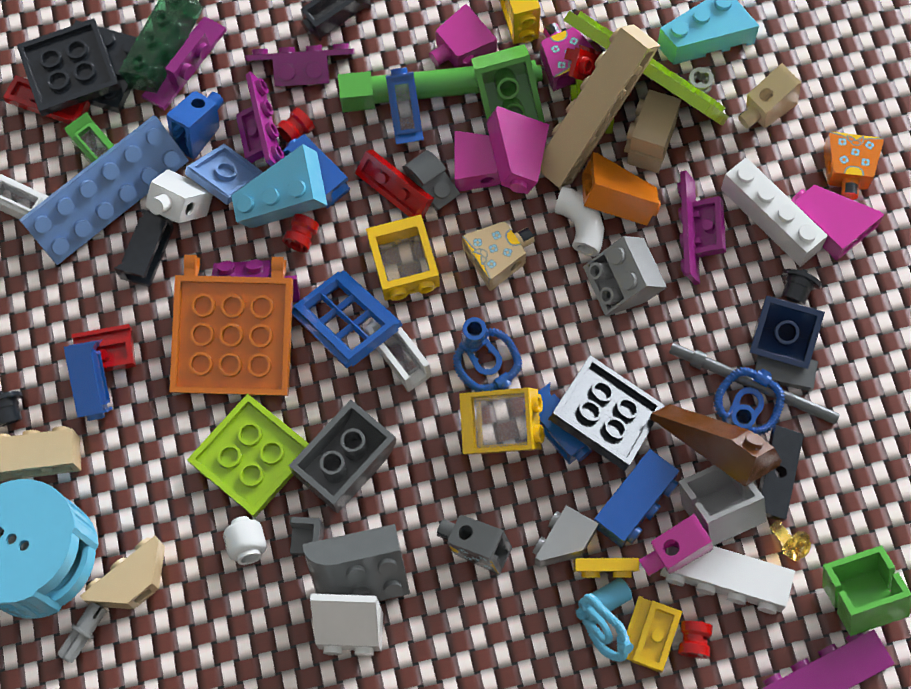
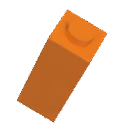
M592 152L582 172L584 206L647 226L652 216L655 217L660 210L661 201L658 200L657 187L602 155Z

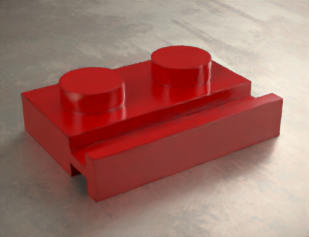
M130 324L71 334L73 344L102 339L96 350L101 352L104 372L136 367Z

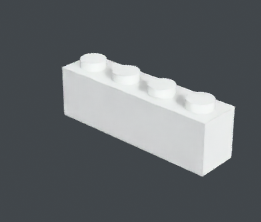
M747 157L725 174L721 190L800 267L822 249L828 235Z
M713 546L712 551L672 574H669L665 567L660 572V576L666 577V581L678 586H684V583L696 586L698 592L706 595H715L716 592L727 596V600L735 604L745 605L746 602L758 605V610L768 614L781 613L787 607L795 570ZM669 547L666 550V554L669 556L676 555L679 549Z

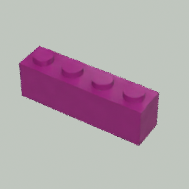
M873 629L866 634L862 632L845 637L848 643L839 648L836 647L835 643L818 652L821 658L811 663L807 658L797 662L790 667L793 672L783 678L780 673L762 681L765 685L762 689H850L895 663Z

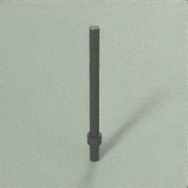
M673 343L669 354L690 362V366L700 370L702 367L725 378L733 370L736 371L732 367L706 357L707 353L697 349L694 352ZM742 376L734 380V382L746 387L755 388L762 394L776 399L774 392L768 386L766 388L753 381L751 377ZM783 390L785 395L784 403L834 425L837 423L840 416L839 413Z

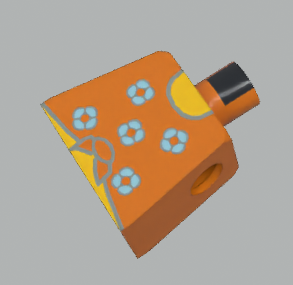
M829 131L823 147L827 183L830 186L842 187L841 196L851 200L857 199L859 189H868L875 176L884 138Z

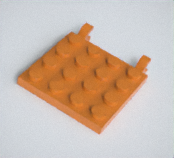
M184 255V275H175L170 393L247 395L248 393L249 395L289 396L293 279L285 278L287 260H284V257H272L271 277L198 276L200 258H197L196 255Z

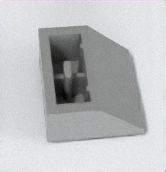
M622 236L583 266L605 316H610L643 304L667 288L644 238Z

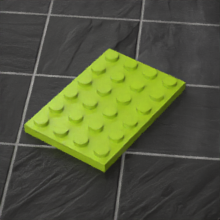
M569 11L563 21L605 49H608L611 44L609 39L613 34L612 31L582 11L578 15ZM653 58L643 72L644 75L720 125H724L729 117L723 113L726 107Z

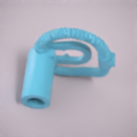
M622 578L615 579L591 594H585L579 600V609L576 610L577 617L582 620L597 650L615 662L626 660L628 654L634 648L633 644L629 641L624 624L610 612L632 599V592ZM605 620L608 623L610 622V625L617 631L618 652L605 645L613 641L612 632ZM597 623L603 630L604 634L601 632L600 628L596 626Z

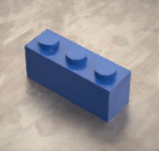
M649 449L594 518V521L598 523L597 530L620 548L627 541L633 544L643 530L639 527L645 518L651 521L661 507L658 501L663 495L669 497L679 483L676 481L679 470Z

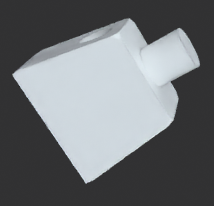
M168 169L152 180L145 206L155 215L160 214L174 222L182 223L207 216L213 195L198 183Z

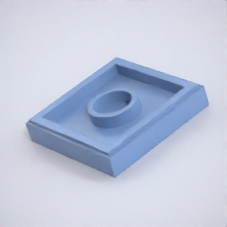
M222 144L188 165L185 170V175L226 205L232 202V194L263 173V171L226 144Z

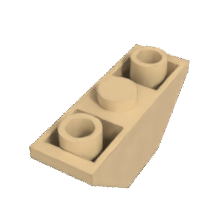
M155 535L151 539L146 538L135 547V552L127 558L117 560L110 567L111 571L102 578H96L85 587L86 591L80 597L87 604L96 603L102 607L137 608L159 590L165 552L164 544Z

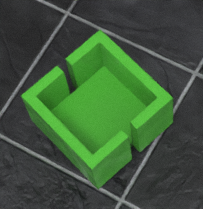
M882 545L823 565L822 587L834 608L838 607L837 614L850 636L910 617L911 592L899 572L895 573V566Z

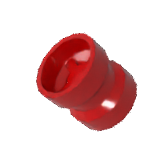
M295 108L287 120H281L276 125L278 133L287 143L293 139H298L303 134H309L315 128L311 119L299 108Z
M294 214L290 222L291 229L286 231L282 240L289 248L307 253L312 245L311 238L317 234L320 226L314 219L306 215Z
M681 621L680 632L683 635V641L679 643L678 654L695 659H709L711 648L708 645L707 639L712 636L713 625L700 621Z

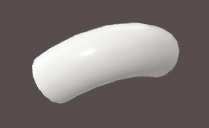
M563 186L556 202L555 213L567 217L574 223L576 233L572 247L579 253L595 257L599 255L605 230L600 211L585 207L583 194Z

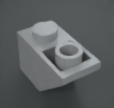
M567 505L562 513L556 511L548 525L552 529L546 539L541 537L532 552L536 555L534 564L538 567H543L582 557L597 531L598 523Z

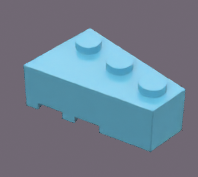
M302 144L232 194L236 222L249 228H255L294 216V214H301L327 206L317 152Z

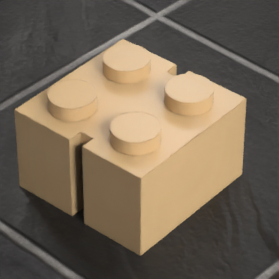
M650 89L645 100L640 98L635 112V121L631 122L626 137L628 140L624 152L628 153L627 164L659 174L676 126L681 104L680 98Z

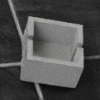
M715 465L678 481L682 506L689 516L696 515L712 540V546L767 522L765 498L753 482L744 487Z

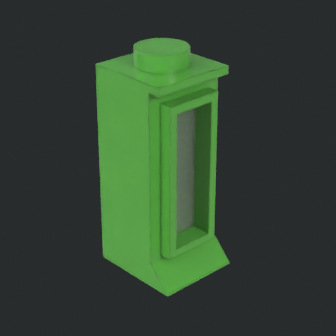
M87 112L64 128L73 145L90 164L114 146L93 122Z

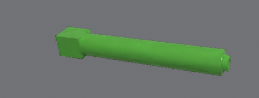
M531 60L538 87V82L543 80L541 65H536L535 60ZM473 66L414 72L417 99L479 93ZM371 71L338 74L342 112L375 109V104L388 103L386 75L371 76ZM408 83L394 85L397 102L410 100Z

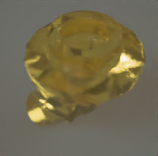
M779 520L769 527L784 544L782 546L783 554L791 560L798 561L808 555L811 549L809 534L804 531H798L791 535Z

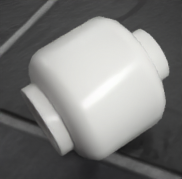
M242 516L232 520L231 525L224 530L223 538L227 554L231 560L237 561L241 565H247L261 559L262 554L267 548V543L260 522Z

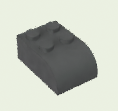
M350 400L292 461L289 468L294 477L338 514L386 461L396 444V437L354 401Z
M395 524L302 544L316 594L376 596L378 601L410 594Z

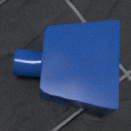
M192 92L166 115L170 136L184 155L193 160L219 129L218 109L224 104V100L218 93L211 92L206 97L199 92Z

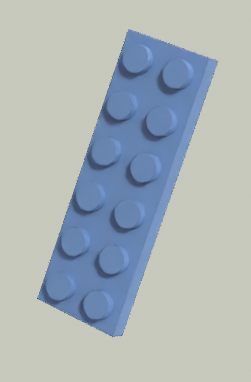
M153 115L24 215L19 221L52 261L58 265L147 195L152 180L168 169L176 172L189 160L160 120Z

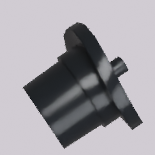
M784 269L782 275L787 278L781 296L791 302L805 305L813 288L820 289L822 284L805 269H802V271Z
M0 391V427L22 420L18 406V400L24 398L22 392L11 391L3 393Z

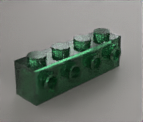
M158 0L118 71L131 89L154 93L159 91L167 76L166 66L184 45L197 19L201 15L203 8L198 0Z

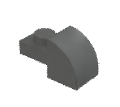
M428 150L402 167L413 182L434 198L431 205L436 211L460 195V192L446 174V167Z

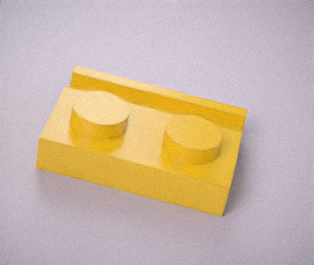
M575 558L573 560V572H581V578H600V572H613V578H632V572L639 571V558Z
M638 596L627 628L629 641L633 644L634 648L626 659L662 673L682 611Z

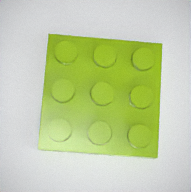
M247 393L191 454L187 461L252 517L256 518L292 478L293 474L289 465L309 443Z

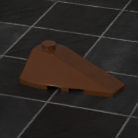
M671 404L651 413L650 419L744 487L779 467L782 462L775 447L767 443L760 435L748 429Z

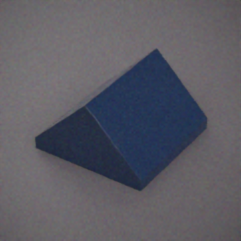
M766 295L755 326L749 353L808 369L825 312Z

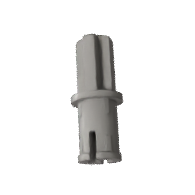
M89 603L77 624H72L73 630L58 651L59 657L67 662H74L88 639H93L92 633L108 610L96 603Z

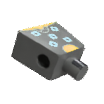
M464 515L458 517L456 524L443 519L437 529V536L448 540L447 543L455 555L500 575L512 550L504 530Z

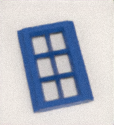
M345 270L342 272L338 271L296 303L292 309V315L346 369L356 365L398 332V328L402 326L398 318ZM341 288L348 297L336 306L327 296L336 289ZM323 300L331 310L319 319L310 309ZM356 302L365 312L352 321L342 311ZM338 315L348 325L337 334H334L325 324ZM372 317L382 327L371 336H368L359 326ZM355 331L364 341L351 350L342 339Z

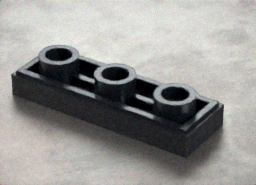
M778 425L773 426L771 429L769 444L775 447L782 462L779 467L761 477L758 490L765 498L766 517L782 522L787 519L804 434ZM775 470L778 471L780 477L776 475Z

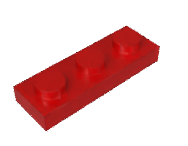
M15 75L3 96L6 103L40 114L28 79ZM85 101L48 114L46 117L70 124L86 113L91 105L89 101Z
M373 149L366 150L355 174L407 216L422 215L423 219L434 198Z

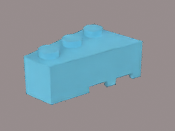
M705 0L662 26L657 43L660 45L659 49L675 65L705 57L706 53L718 50L725 52L733 46L754 44L759 24L737 0Z

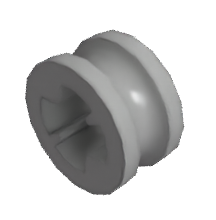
M697 67L690 72L688 82L707 94L711 90L714 77L709 69ZM696 78L700 81L705 79V84L702 82L696 83Z

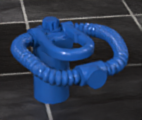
M477 317L469 318L464 322L461 343L458 344L459 348H456L453 355V364H455L453 367L460 380L466 386H469L470 389L475 392L505 390L512 385V379L519 374L523 363L518 348L508 334H505L502 330L499 331V329L486 328L485 322ZM489 336H495L507 345L508 350H510L509 352L514 362L513 367L509 372H505L494 379V382L480 385L473 381L464 371L461 358L465 352L474 368L482 375L490 376L497 373L502 365V357L499 351L487 339ZM483 346H486L488 353H492L496 358V365L491 369L482 368L478 362L479 359L474 355V352Z
M740 367L736 371L733 370L730 375H727L725 380L719 385V388H717L714 395L715 411H717L723 422L748 429L761 436L771 431L772 427L778 423L782 414L781 411H783V405L785 404L783 402L785 401L784 391L777 382L771 380L772 374L769 371L761 369L757 372L749 367ZM739 377H751L753 381L766 388L768 386L776 396V404L768 422L760 427H752L764 407V397L755 388L747 387L741 389L736 394L729 412L726 413L725 409H723L722 401L725 391ZM752 394L757 398L758 405L755 410L748 405H740L739 402L743 395Z

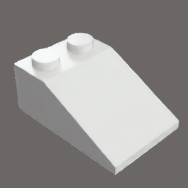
M311 594L310 603L315 644L319 649H323V654L342 655V650H354L357 656H373L374 651L382 650L384 614L376 596Z

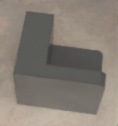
M290 517V525L292 527L290 553L291 555L305 556L302 544L324 540L325 526L321 518Z

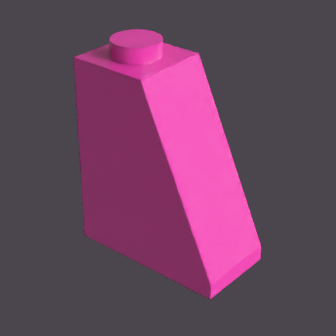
M497 106L487 120V128L501 185L510 188L516 193L528 194L538 183L549 124Z
M813 185L807 191L804 189L800 190L791 200L828 235L823 248L836 261L874 231L884 216L879 210L817 185Z

